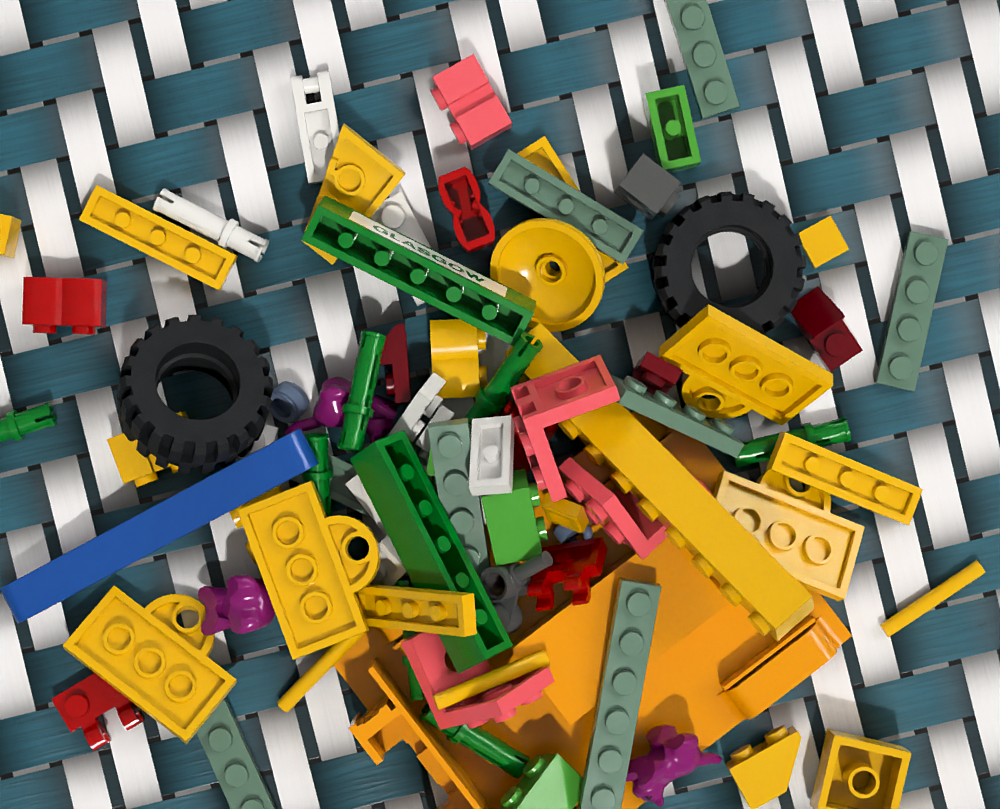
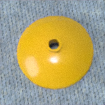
M535 218L521 222L512 227L500 239L491 257V279L536 301L534 314L528 324L530 328H534L539 323L549 332L574 328L591 316L602 299L605 288V270L600 254L584 233L566 222L551 218ZM550 262H556L560 266V271L553 270Z

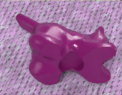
M333 377L326 380L322 384L312 417L294 422L286 429V435L300 428L303 432L322 426L329 428L342 427L344 419L342 407L343 404L347 403L351 381L342 377ZM373 395L371 409L374 410L373 418L369 419L366 428L370 444L383 437L393 428V419L397 415L396 409L398 404L379 395Z
M249 575L232 576L227 580V588L203 586L198 591V598L204 603L206 608V617L201 625V632L205 636L213 635L229 628L237 634L256 631L267 627L276 614L264 581Z
M659 725L651 728L646 735V739L650 744L648 754L630 760L626 781H633L632 792L637 798L647 802H654L657 806L662 807L664 804V788L670 782L690 774L697 767L719 764L722 758L720 755L712 752L702 753L698 747L699 740L696 735L692 733H681L678 735L674 726Z

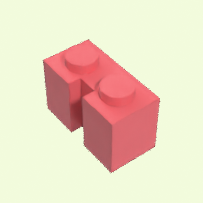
M474 54L432 77L435 88L431 89L430 92L439 109L442 111L448 108L454 122L449 124L460 145L467 142L470 149L473 150L512 128L511 119L498 96L494 93Z

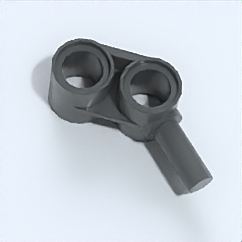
M543 551L523 563L514 562L486 568L479 577L507 634L516 632L522 624L523 615L517 600L518 597L524 596L527 593L531 576L553 564V558L547 551Z

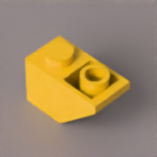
M781 725L772 729L764 735L766 741L753 748L750 744L740 747L730 754L732 760L725 763L750 809H756L787 791L801 742V736L793 726L786 729L785 725Z

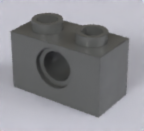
M643 153L614 193L651 221L657 214L664 218L681 196L675 191L681 182Z

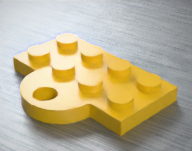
M709 304L659 347V358L680 368L684 372L682 376V397L684 402L696 407L705 413L706 417L734 418L754 410L783 426L833 386V374ZM713 395L716 396V398L705 399L702 398V396Z
M770 469L763 472L756 483L725 470L719 473L712 496L804 588L836 601L844 600L865 527L830 513L831 494L806 484L803 492H797L791 487L789 477Z
M313 481L237 510L293 660L370 631L356 593L368 586L376 576L381 561V550L377 537L365 523L348 516L327 517ZM355 537L364 538L369 545V552L362 560L353 559L348 552V545Z
M113 586L63 644L64 650L186 744L237 683L236 678L208 658L214 646L215 634L205 636L201 632V625L206 617V608L201 602L187 595H165L155 599L143 608L116 586ZM184 610H193L199 615V621L192 628H183L177 623V616Z

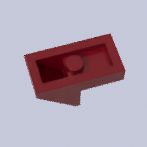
M819 286L798 299L792 312H789V315L827 371L832 372L863 351L842 320L845 318L843 312Z
M401 323L396 324L386 336L380 366L392 365L393 372L386 373L387 396H395V403H408L412 401L407 333L406 324Z
M647 351L638 360L630 377L643 383L647 387L646 391L653 395L656 390L667 394L670 388L676 384L683 370Z

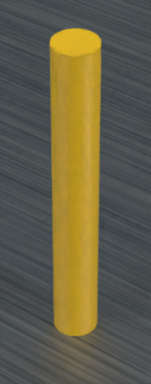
M977 560L881 623V629L889 638L983 575L985 570Z
M365 633L331 645L277 701L278 706L283 711L289 712Z
M543 649L434 694L432 698L439 711L550 664V661Z

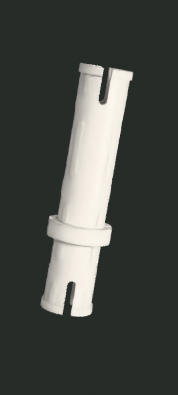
M166 188L160 192L162 198L157 197L153 207L154 211L160 212L217 241L219 247L225 250L229 247L257 263L262 259L261 253L265 254L269 240L239 226L238 221L234 219L228 221L170 192Z

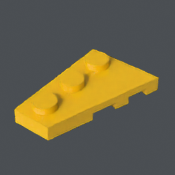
M344 123L307 227L324 195L371 218L406 172ZM304 242L330 264L333 265L338 259Z

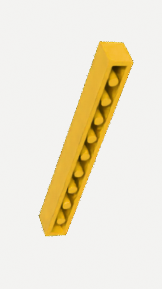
M539 323L528 333L535 336L530 344L533 345L539 339L543 348L537 353L516 384L524 383L579 361ZM513 346L510 347L506 352H504L506 357L513 348ZM613 402L558 423L562 431L571 440L578 437L586 445L583 450L596 466L600 467L604 464L612 472L610 475L611 480L624 494L631 491L639 500L637 503L638 508L650 521L653 522L657 518L667 528L664 534L676 548L680 550L685 547L694 556L691 561L706 578L713 575L722 585L719 588L720 592L733 606L736 607L741 604L750 613L747 618L761 635L765 636L769 633L778 642L814 610L813 596L624 406Z

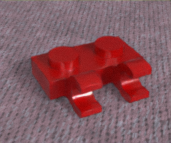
M602 537L542 547V552L547 551L551 554L553 564L531 576V582L528 584V596H537L536 611L553 608L555 600L553 584L564 582L565 591L573 590L571 602L573 606L589 603L591 599L589 579L601 576L608 550Z
M95 673L51 699L71 733L82 727L84 736L93 751L112 741L98 719L100 715L110 709L116 708L118 716L127 731L145 721L140 710L133 702Z

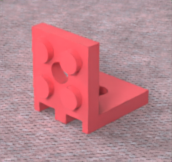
M601 355L510 387L520 414L513 417V421L524 447L531 471L539 491L547 488L552 502L568 496L543 428L621 400L617 387Z
M570 457L558 467L567 479V482L564 484L567 492L577 502L583 501L585 503L583 508L588 519L595 525L600 523L604 531L618 545L621 542L627 544L643 560L667 538L664 534L667 528L657 518L652 522L641 512L637 506L639 500L631 491L624 494L618 488L612 493ZM692 475L711 494L707 486Z
M417 632L401 642L440 730L467 724L468 728L472 729L488 722L491 718L494 719L495 723L505 721L517 714V706L520 704L521 706L527 705L540 699L543 696L541 690L555 682L549 667L540 668L438 711L432 695L492 671L488 661L485 660L458 674L454 665L451 670L447 668L444 660L447 651L438 634Z

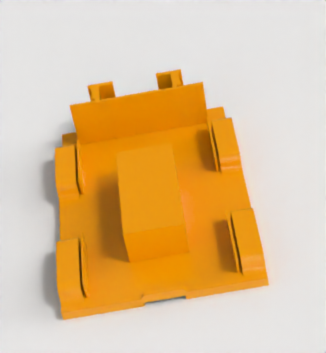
M630 412L688 472L704 483L713 495L718 475L725 469L706 444L638 412ZM583 449L572 457L576 463L612 493L618 489L610 478L612 472L604 464L600 467L596 466ZM558 469L561 480L564 485L567 482V479ZM547 488L541 491L538 489L540 503H542L548 492ZM565 489L568 497L564 499L581 506L585 504L583 501L577 502ZM542 505L533 507L535 518L544 517L548 540L540 541L541 547L561 544L553 534L554 528L558 524L548 521ZM486 523L485 531L487 537L491 567L496 566ZM591 523L590 527L594 534L593 539L602 537L608 550L601 576L589 579L591 587L589 603L573 606L571 603L573 590L565 591L564 582L553 584L555 600L553 608L549 610L536 611L537 596L529 597L526 593L524 596L518 597L517 604L521 608L523 617L520 628L516 632L508 634L513 646L487 659L491 670H495L544 649L550 664L542 668L549 667L555 682L541 690L543 696L540 699L527 705L521 706L520 704L517 706V714L499 723H495L494 719L491 718L488 722L478 727L502 740L513 749L527 755L530 760L537 755L558 753L583 778L619 577L654 582L661 585L630 760L648 754L650 751V744L646 739L648 731L653 727L665 724L674 726L678 735L681 733L696 735L699 740L698 747L701 752L740 722L746 719L750 720L759 715L823 666L837 653L838 647L852 637V635L821 594L806 589L813 596L814 610L778 642L769 633L763 636L749 622L747 617L750 613L741 604L736 607L733 606L719 590L722 586L713 575L706 578L699 572L691 561L694 556L685 547L679 550L666 538L642 560L627 544L621 542L618 545L613 541L600 523L598 525ZM583 533L576 537L578 541L584 539ZM368 626L370 631H367L334 665L368 710L364 714H361V712L357 713L353 717L348 729L376 765L380 764L384 760L385 753L401 740H404L406 744L409 743L425 769L448 794V799L435 809H500L502 806L500 800L511 787L517 786L525 774L515 779L503 769L490 763L458 742L453 744L448 741L444 733L420 720L419 715L423 713L421 709L427 700L426 698H423V700H410L407 665H403L402 656H406L401 642L404 640L403 630ZM446 652L444 656L445 664L451 670L453 663ZM626 781L621 809H637L645 802L633 794V781ZM579 801L573 809H578Z

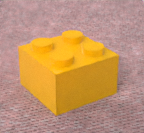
M827 728L810 800L811 807L813 809H899L911 752L901 745Z

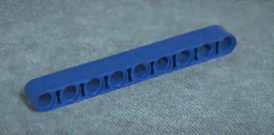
M300 428L2 587L0 591L16 622L19 624L313 468L319 462Z

